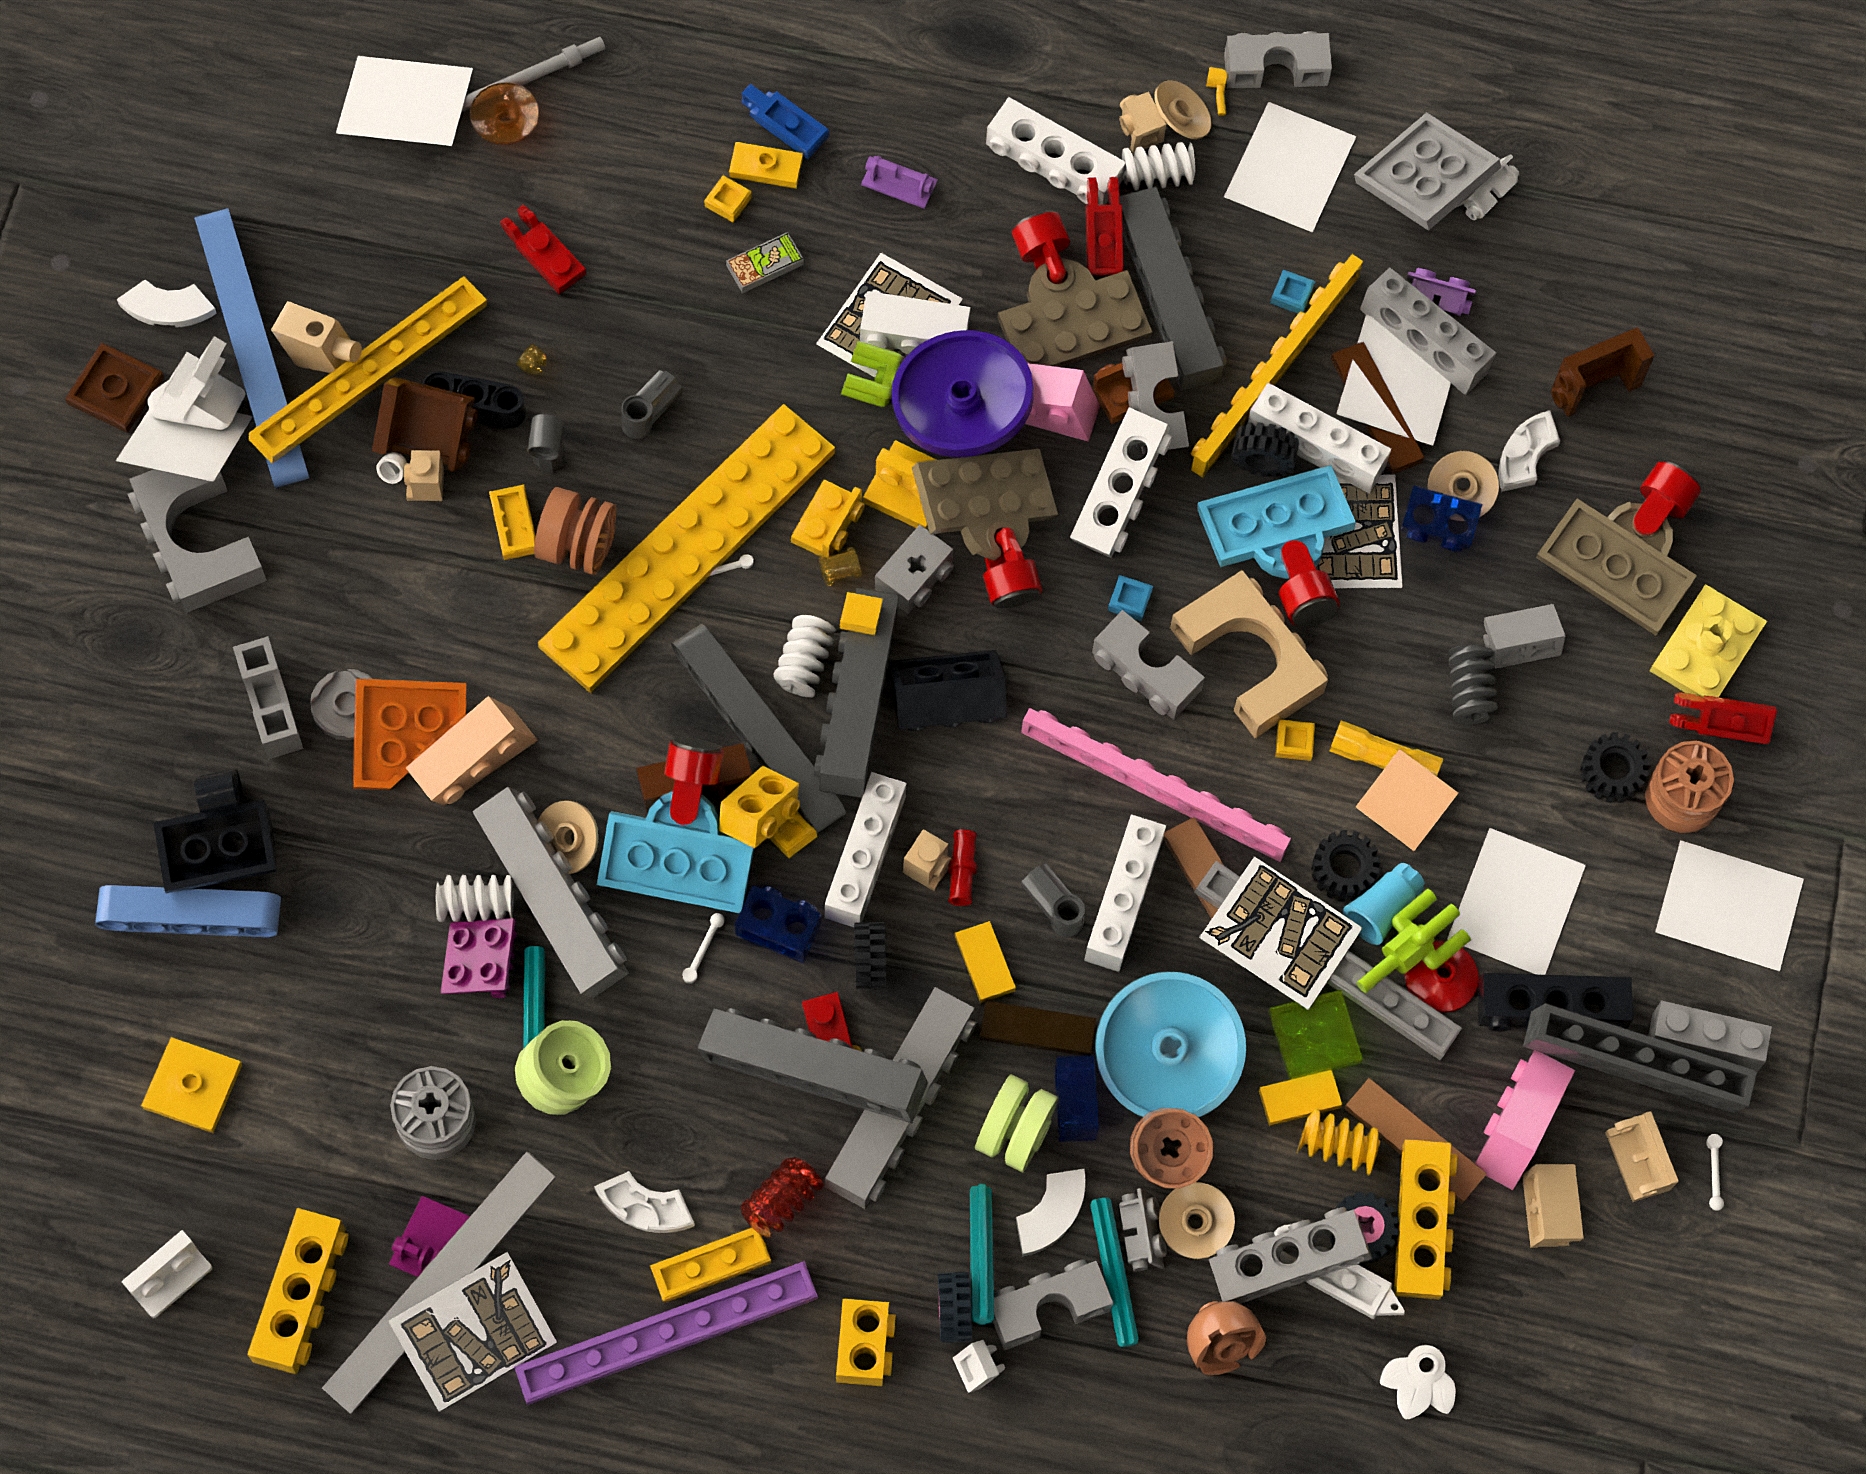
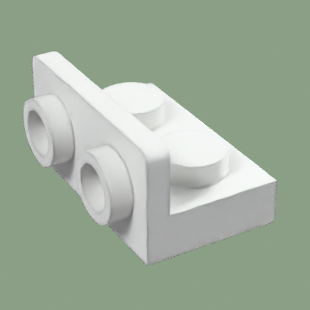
M181 1230L127 1276L122 1283L152 1318H156L212 1270V1266L198 1251L191 1239Z

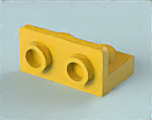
M823 480L791 536V543L829 560L834 550L839 552L843 548L848 537L846 529L850 522L856 523L863 512L865 504L861 502L862 489L854 487L852 492L827 480Z

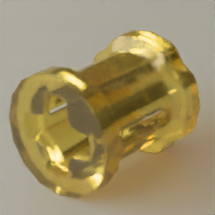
M853 546L847 548V552L830 557L825 555L818 556L821 574L827 587L833 585V581L850 576L860 578L862 576L859 560Z

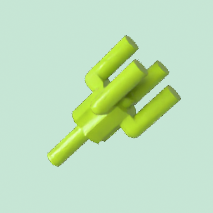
M857 341L851 362L877 370L874 381L848 373L841 395L880 407L887 406L890 399H892V384L895 374L903 361L902 355Z
M1426 889L1392 918V925L1399 934L1382 947L1386 958L1356 982L1360 990L1367 993L1395 969L1405 974L1421 960L1429 969L1434 970L1440 967L1471 941L1468 933L1461 929L1437 950L1434 949L1432 944L1435 941L1434 937L1460 916L1459 910L1453 904H1450L1427 924L1417 926L1412 923V920L1437 900L1435 894L1431 890Z

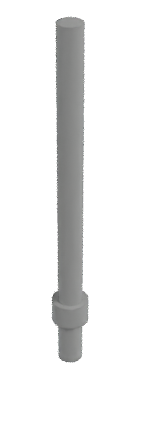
M598 37L577 47L575 44L562 49V53L467 94L461 112L566 66L569 68L583 63L582 59L605 50V44L602 38Z

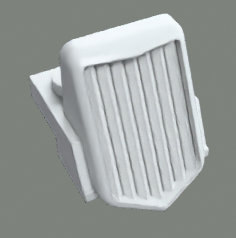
M214 336L200 359L186 352L170 379L155 389L149 396L148 405L151 415L161 420L210 429L223 430L228 428L245 396V391L218 374L226 360L220 357L227 343Z

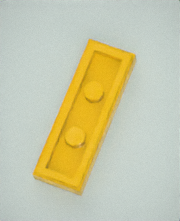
M757 1225L650 1265L663 1303H667L771 1264V1259Z

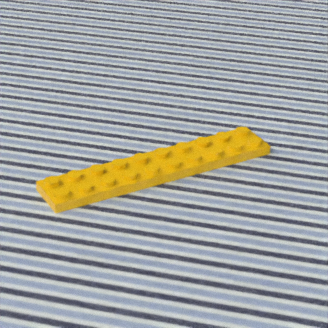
M783 404L538 642L539 649L591 693L718 566H721L835 454V446Z

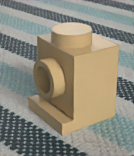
M1149 92L1141 95H1130L1124 98L1120 103L1122 116H1120L1119 120L1125 135H1131L1132 137L1130 146L1132 153H1135L1137 147L1142 146L1146 149L1151 145L1164 142L1166 123Z
M411 450V461L404 465L407 501H443L444 466L440 451Z
M923 829L904 857L903 873L935 891L948 871V864L952 860V858L947 856L948 843Z

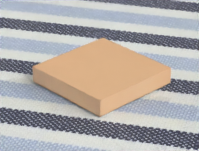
M1399 749L1356 805V808L1415 851L1457 796L1458 792Z

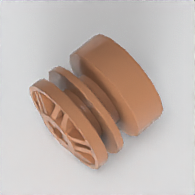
M555 487L546 501L537 528L534 545L535 558L560 565L570 551V567L572 569L579 570L584 563V572L596 575L607 557L614 539L617 514L616 504L605 501L600 507L599 499L591 497L583 511H581V494Z
M1685 741L1669 748L1648 780L1645 791L1648 810L1658 823L1666 829L1675 832H1697L1709 826L1731 794L1734 783L1732 766L1722 752L1707 743ZM1690 778L1697 780L1696 783L1692 784L1689 782Z
M1160 1108L1147 1113L1136 1124L1130 1137V1156L1135 1168L1146 1180L1163 1188L1180 1189L1194 1184L1207 1172L1213 1158V1140L1208 1127L1196 1115L1178 1108ZM1166 1137L1170 1141L1177 1140L1179 1143L1175 1147L1177 1154L1174 1157L1167 1153L1162 1155L1160 1152L1164 1147L1162 1140Z

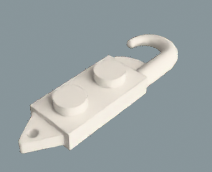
M1291 1224L1277 1228L1274 1231V1235L1277 1236L1288 1232V1226ZM1316 1247V1249L1321 1252H1327L1330 1250L1326 1247ZM1282 1250L1280 1254L1281 1263L1292 1264L1297 1260ZM1358 1264L1306 1281L1313 1287L1372 1319L1376 1316L1405 1314V1310L1391 1289L1392 1283ZM1393 1305L1398 1306V1309L1394 1311L1391 1309V1307Z

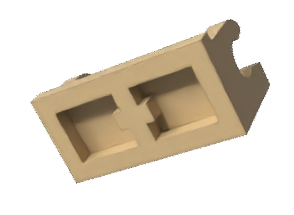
M1651 1111L1615 1123L1614 1128L1608 1129L1605 1132L1632 1202L1670 1191L1678 1183V1178Z
M1536 1164L1524 1172L1522 1177L1530 1248L1569 1246V1242L1584 1239L1575 1164Z

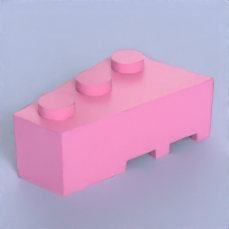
M1028 363L1034 386V401L1025 424L1089 442L1100 404L1084 371Z
M1535 1050L1528 1062L1520 1059L1511 1077L1512 1080L1517 1082L1514 1088L1506 1087L1497 1106L1503 1108L1500 1116L1493 1113L1484 1130V1133L1489 1137L1475 1164L1487 1173V1177L1511 1190L1514 1189L1536 1152L1575 1072L1574 1069Z

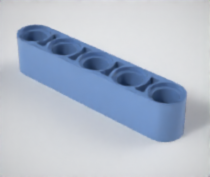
M107 885L99 888L95 926L104 930L126 932L273 937L278 932L281 897L269 892L186 889L166 894L164 887Z

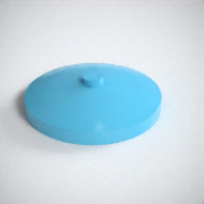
M1158 972L1131 982L1109 1002L1097 1028L1095 1052L1098 1068L1107 1088L1122 1105L1135 1114L1144 1117L1147 1113L1160 1108H1178L1201 1117L1218 1107L1230 1095L1238 1083L1245 1063L1246 1038L1239 1014L1231 1001L1218 988L1197 976L1187 973Z

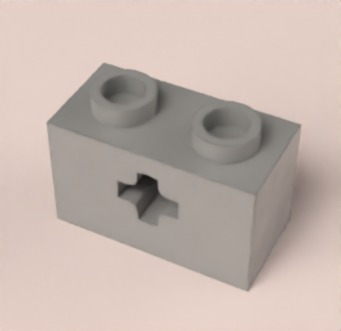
M919 525L875 575V590L899 595L898 607L909 614L915 606L921 607L924 605L932 593L931 587L937 580L942 582L949 576L954 567L952 563L953 548Z

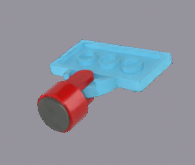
M1332 465L1198 502L1197 511L1220 567L1254 558L1261 569L1272 576L1289 579L1280 588L1279 597L1290 623L1295 626H1314L1328 620L1335 614L1340 601L1328 573L1316 570L1315 567L1320 563L1323 554L1324 538L1355 530L1356 522Z
M675 738L674 741H670L664 774L675 779L673 791L662 795L650 807L646 818L614 811L609 813L597 885L742 913L754 848L725 833H720L718 830L719 816L716 809L702 795L703 784L714 785L719 783L724 750L721 749V746L693 738Z

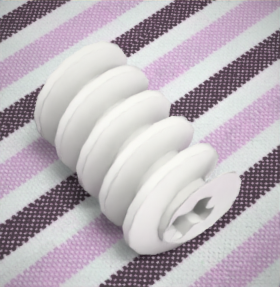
M1183 142L1176 144L1175 151H1173L1170 144H1164L1161 154L1156 145L1149 147L1147 155L1142 146L1136 148L1134 157L1129 148H1124L1122 151V160L1126 162L1124 182L1126 185L1127 182H1131L1135 191H1139L1140 183L1143 180L1148 189L1153 187L1154 179H1158L1161 187L1166 188L1167 180L1170 177L1175 187L1180 185L1181 176H1185L1188 184L1193 185L1195 158L1191 142L1188 151Z
M801 615L795 617L792 621L793 629L787 635L789 642L783 646L784 655L778 660L779 667L774 672V679L784 690L799 696L812 698L815 696V690L808 686V684L817 685L820 682V678L812 673V671H824V664L817 659H827L829 657V652L821 646L830 647L833 645V639L826 633H834L836 629L829 622L821 618Z
M451 875L446 876L443 885H439L437 881L436 916L439 922L445 920L448 911L454 922L460 920L463 911L468 922L475 920L478 911L483 921L489 920L493 911L496 919H505L507 911H509L511 918H513L514 890L510 875H506L503 885L498 884L496 875H491L488 885H484L481 875L476 876L473 885H469L466 875L461 876L458 885H454Z

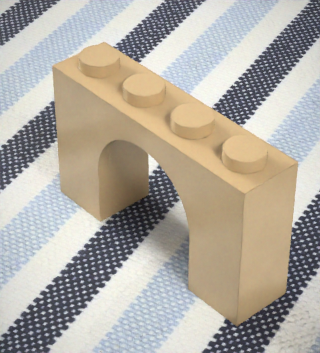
M1241 570L1173 614L1170 629L1190 655L1198 652L1219 637L1236 631L1255 634L1270 645L1276 657L1277 668L1268 678L1237 697L1234 707L1236 715L1253 737L1257 738L1278 724L1279 719L1284 720L1322 695L1326 689L1328 675L1324 666L1318 660L1313 661L1305 651L1306 646L1302 638L1295 632L1291 633L1284 624L1285 620L1280 610L1275 605L1270 606L1265 600L1259 583L1254 578L1249 579L1244 571Z

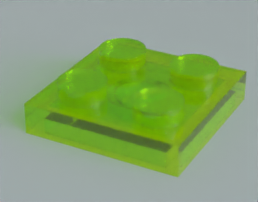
M1341 990L1318 995L1309 1009H1306L1296 1001L1269 1009L1268 1013L1289 1080L1328 1070L1333 1071L1362 1062L1363 1058Z

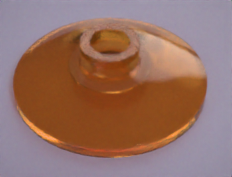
M497 83L486 87L477 94L470 108V118L472 126L479 136L491 143L506 145L519 142L532 133L538 122L539 110L536 99L524 87L514 83ZM503 117L511 118L509 121H500Z

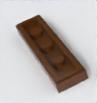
M1364 341L1332 353L1331 360L1344 385L1352 360H1354L1408 435V437H1404L1365 424L1372 439L1391 448L1386 465L1390 474L1393 475L1423 463L1424 456Z

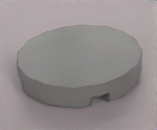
M347 669V671L341 672L335 671L327 674L317 683L311 694V712L316 725L324 734L337 740H354L356 679H372L368 674L356 669Z

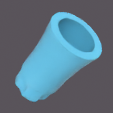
M1400 863L1391 872H1387L1364 894L1343 908V915L1363 927L1358 934L1359 937L1370 944L1380 945L1393 927L1392 918L1416 899L1423 891L1425 882L1419 872L1410 865Z

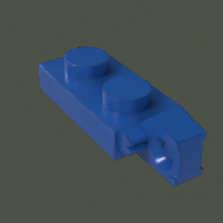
M749 84L741 93V103L751 110L749 115L758 124L796 152L803 153V157L807 160L829 137L828 128L777 91L775 93L768 91L765 95L752 84Z

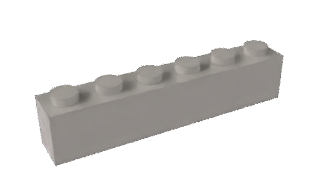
M506 787L472 812L580 994L594 998L629 974L623 964L627 961L626 956L615 942L611 944L605 934L608 931L607 924L597 912L593 913L587 904V901L590 900L587 891L580 882L577 881L575 883L569 874V871L572 870L569 861L562 852H556L550 842L554 837L546 824L542 821L538 822L533 814L536 807L531 798L524 791L520 793L510 787Z
M936 987L933 989L893 1059L896 1062H899L900 1059H907L917 1063L928 1081L913 1123L864 1110L825 1178V1188L864 1209L870 1199L874 1202L878 1200L886 1185V1181L882 1180L889 1167L892 1169L897 1167L905 1151L900 1146L907 1135L913 1137L917 1132L923 1117L919 1116L921 1109L925 1103L931 1106L941 1088L937 1081L942 1072L950 1073L959 1056L954 1051L961 1040L965 1042L969 1040L976 1027L977 1022L973 1021L974 1007Z

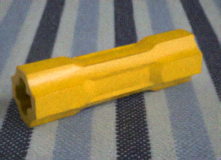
M1342 720L1329 750L1351 760H1361L1385 769L1397 751L1401 749L1436 776L1443 762L1441 757L1419 749L1404 747L1372 735L1366 729Z

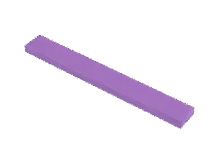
M803 1261L520 1364L514 1368L527 1405L817 1300L818 1296L806 1263Z

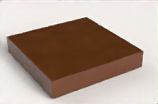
M101 342L65 397V401L68 405L128 433L148 403L149 396L157 389L164 376L162 371Z

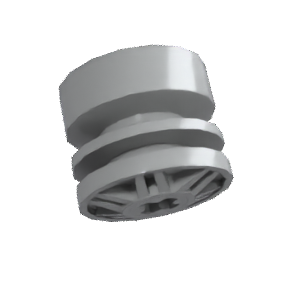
M429 1066L412 1071L403 1077L394 1089L390 1104L392 1119L401 1140L408 1150L421 1158L440 1160L452 1157L466 1147L474 1134L476 1116L469 1091L459 1076L448 1069ZM430 1103H437L438 1107L434 1108V1113L427 1114L426 1110L429 1109Z

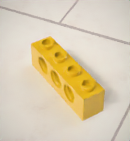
M1405 1139L1402 1144L1398 1208L1399 1233L1396 1243L1394 1279L1395 1296L1439 1300L1443 1296V1290H1450L1451 1268L1444 1267L1445 1252H1452L1453 1230L1446 1228L1447 1214H1454L1455 1192L1449 1191V1176L1455 1177L1457 1169V1154H1451V1143ZM1423 1173L1434 1175L1438 1181V1188L1434 1191L1422 1189L1418 1183L1419 1175ZM1423 1210L1431 1212L1436 1218V1226L1432 1229L1420 1227L1416 1221V1214ZM1420 1248L1428 1249L1434 1256V1264L1430 1267L1419 1266L1415 1262L1414 1252Z
M297 1208L247 1354L253 1363L296 1375L300 1365L305 1366L307 1364L312 1349V1343L308 1342L312 1328L318 1329L324 1314V1306L320 1305L324 1292H330L335 1282L336 1270L332 1269L337 1255H343L349 1235L345 1233L346 1229L341 1220ZM312 1248L323 1250L322 1257L317 1262L310 1264L303 1261L304 1255L308 1250ZM300 1284L310 1286V1292L306 1298L302 1300L291 1298L292 1291L296 1286ZM287 1321L298 1323L297 1331L292 1336L282 1337L279 1335V1329L283 1323Z

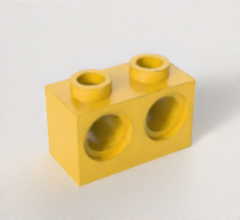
M765 766L760 767L721 801L718 830L756 848L766 838H771L786 820H791L798 812L800 801L798 800L799 783Z
M843 1299L836 1383L882 1386L883 1375L891 1376L893 1352H885L886 1337L894 1338L896 1314H888L889 1302ZM864 1316H872L878 1321L879 1326L872 1332H865L858 1327L857 1322ZM860 1354H869L875 1359L876 1364L869 1370H861L856 1367L854 1360Z

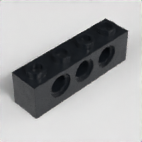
M1483 973L1478 981V1026H1488L1491 1031L1504 1032L1511 1030V1027L1526 1028L1527 1031L1531 1011L1543 1004H1547L1546 1000L1548 999L1559 1001L1564 1010L1624 1029H1628L1633 1021L1632 977ZM1509 999H1521L1526 1005V1010L1519 1011L1514 1009ZM1591 1000L1596 1002L1600 1012L1592 1013L1588 1011L1584 1006V1001Z

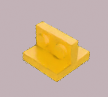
M895 440L890 450L882 448L876 459V475L863 496V503L910 526L917 528L921 525L928 530L912 467L917 462L937 459Z

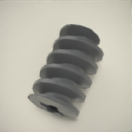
M1461 645L1451 648L1448 651L1451 656L1448 664L1452 669L1449 677L1451 682H1453L1450 688L1454 696L1451 702L1452 707L1455 709L1452 715L1453 720L1466 725L1485 723L1490 719L1488 713L1498 709L1496 702L1487 701L1495 698L1497 691L1493 688H1486L1495 684L1496 677L1485 674L1493 671L1495 664L1490 661H1484L1493 657L1494 651L1491 648L1478 645Z

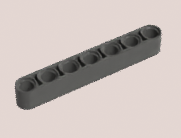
M700 623L671 643V647L679 661L760 767L765 766L799 783L798 800L800 801L798 813L816 830L817 834L846 815V811L835 793L819 791L820 777L814 776L815 767L706 626Z

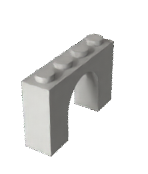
M156 469L129 479L134 492L128 494L130 502L136 514L143 511L146 522L140 524L148 544L156 542L159 552L153 554L161 574L169 572L172 582L166 584L174 604L181 601L186 613L267 581L249 536L205 553L186 551L172 541L171 535L174 523L183 511L195 504L228 492L221 472L218 473L214 482Z

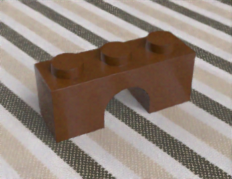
M743 743L721 748L724 750L719 783L714 785L703 784L702 789L712 791L717 795L720 806L721 801L752 775ZM666 761L636 768L647 815L650 807L662 795L673 791L675 779L664 774Z

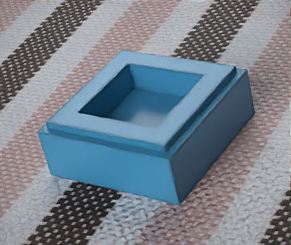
M1283 270L1270 304L1295 313L1301 311L1304 313L1315 281Z
M1119 575L1108 611L1119 614L1123 610L1133 619L1142 622L1153 586Z

